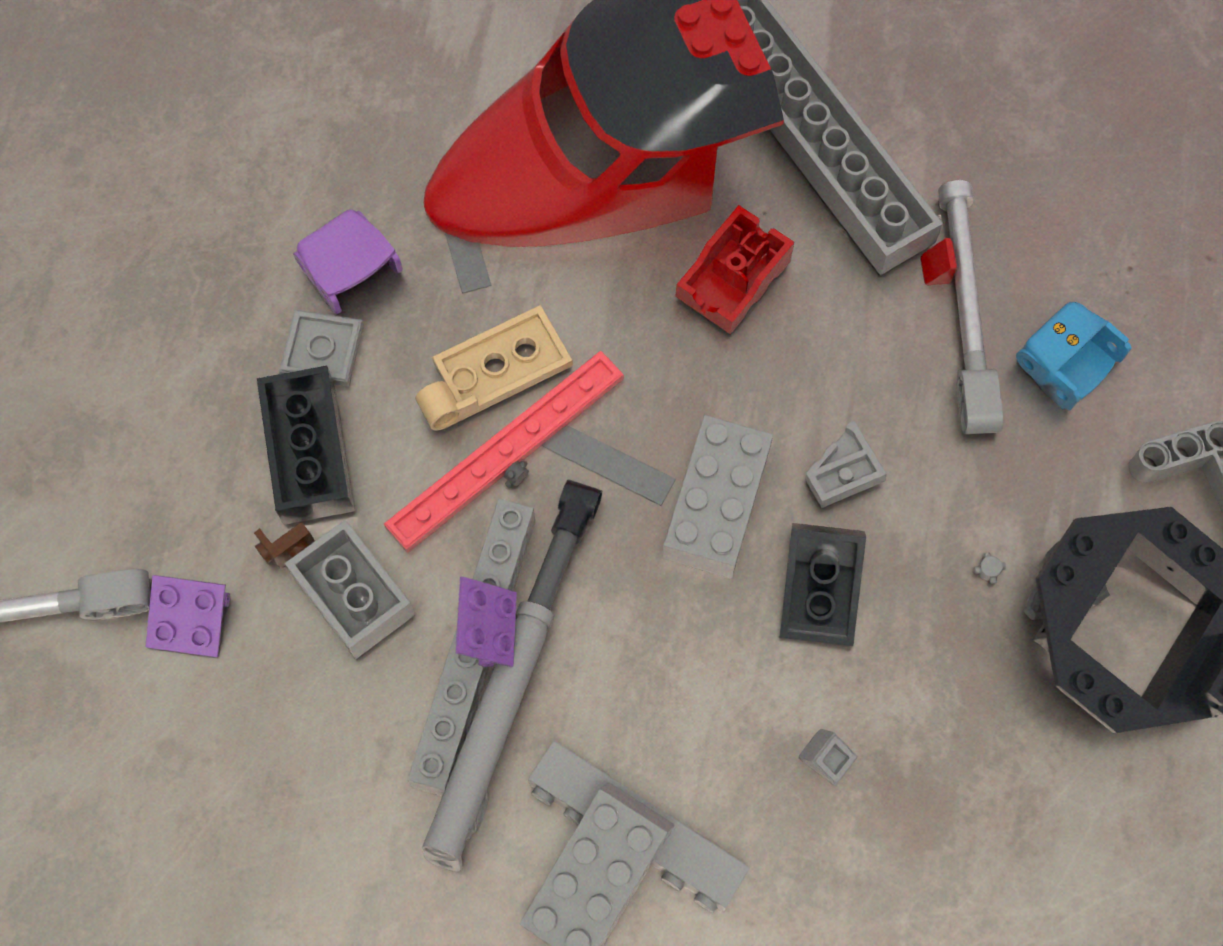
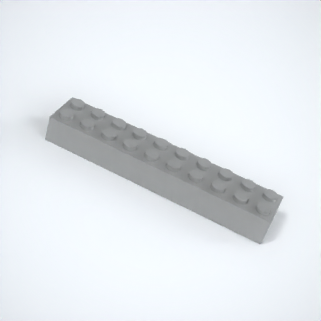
M738 0L774 74L784 123L781 126L770 129V131L877 272L882 275L935 244L943 225L941 220L768 0Z

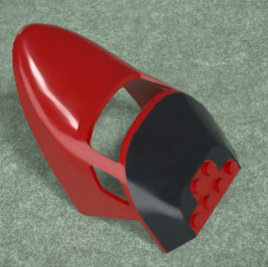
M738 0L591 1L574 18L539 62L483 111L464 130L441 158L426 185L424 193V208L429 220L441 231L469 242L505 247H544L587 242L638 232L710 211L717 148L781 126L784 123L773 71ZM569 86L573 99L585 122L600 140L617 150L620 156L600 176L589 178L569 162L555 141L545 118L541 99ZM683 156L658 181L620 185L647 158Z

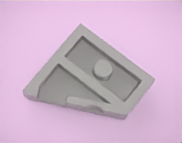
M853 421L846 426V431L836 443L833 442L826 449L823 458L816 461L806 472L805 480L821 508H824L885 482L887 474L856 422Z

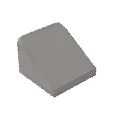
M820 729L799 755V758L835 786L858 757L834 732Z

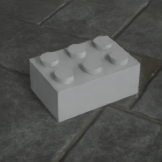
M346 520L284 563L293 578L355 659L359 658L415 616L409 600Z

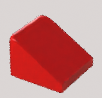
M945 238L921 255L920 260L924 283L928 286L950 284L957 269L953 242L951 238Z

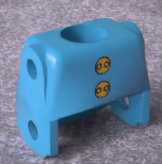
M1069 302L1027 340L1024 347L1016 353V359L1043 393L1062 410H1071L1104 380L1115 362H1122L1126 358L1132 347L1128 342L1129 339L1109 321L1091 312L1078 302Z

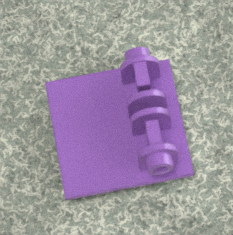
M152 575L146 648L218 657L223 607H228L230 603V593L225 592L226 585Z
M463 576L460 577L456 654L479 659V666L493 667L494 663L513 667L517 592Z

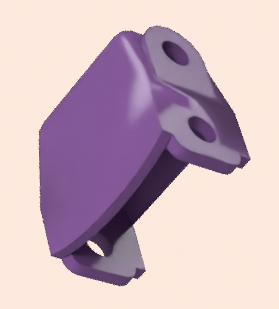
M350 209L302 239L297 245V251L293 253L300 268L314 284L321 298L336 315L342 312L339 301L335 296L336 294L344 292L366 280L385 263L397 274L403 271L399 256L383 234L360 211Z

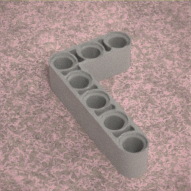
M1214 421L1150 440L1144 443L1130 460L1129 471L1137 481L1143 483L1154 482L1202 467L1223 513V421ZM1210 438L1216 439L1221 444V447L1214 445ZM1177 447L1184 449L1189 457L1180 454ZM1144 457L1152 459L1156 467L1148 465Z

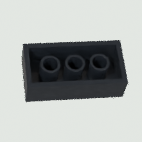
M328 366L257 378L275 510L282 523L286 525L355 511L335 385Z

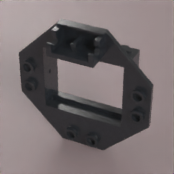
M1172 506L1074 519L1036 577L1044 623L1033 640L1049 652L1055 687L1113 733L1214 718L1218 715H1223V548ZM1127 549L1197 605L1142 697L1070 640Z

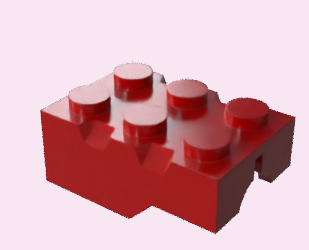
M740 205L736 207L708 240L696 262L676 284L675 297L729 334L744 319L754 302H758L772 280L777 278L791 262L795 243L774 228H771L768 234L765 233L759 226V218Z

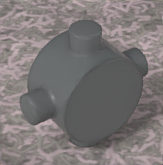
M516 461L506 470L504 478L507 479L505 483L507 487L511 488L512 485L518 486L529 473V470L525 468L528 464L526 461Z

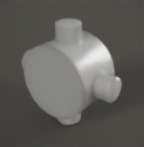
M989 552L984 553V559L978 567H974V572L979 574L984 580L990 581V584H995L1001 571L1006 570L1005 562L1002 563L999 558L991 556Z

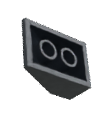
M792 523L780 628L781 638L847 646L854 645L866 545L865 531Z

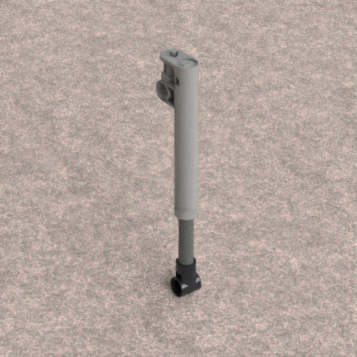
M570 479L566 481L558 504L560 512L556 516L551 529L554 535L528 601L520 602L516 611L513 667L495 664L422 846L425 859L439 867L460 872L463 866L461 854L466 840H470L473 832H477L481 825L488 804L487 787L544 644L547 631L554 618L553 613L550 611L551 605L575 544L581 543L588 520L593 521L596 516L603 492L600 489Z

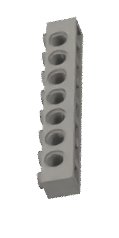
M498 499L473 580L514 591L536 522L533 507ZM457 629L408 777V782L412 788L439 796L444 794L474 719L490 667L479 666V659L456 654Z

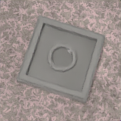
M294 310L279 373L283 374L327 365L334 385L349 387L363 329L362 319Z

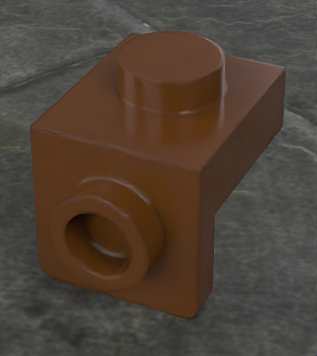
M302 522L273 543L269 541L260 528L254 532L260 542L255 546L257 551L267 564L274 560L280 569L286 566L284 563L315 542L311 533Z

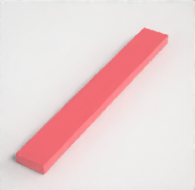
M599 351L384 523L385 528L401 547L409 553L501 479L514 462H521L548 439L624 379V374L602 351Z

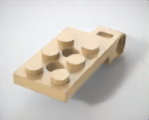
M539 305L433 356V363L443 381L434 382L421 389L417 393L415 400L430 428L435 431L442 430L572 367L573 360L542 306ZM522 344H531L536 349L528 357L518 355L516 350ZM491 359H500L505 363L504 367L498 372L488 371L485 365Z

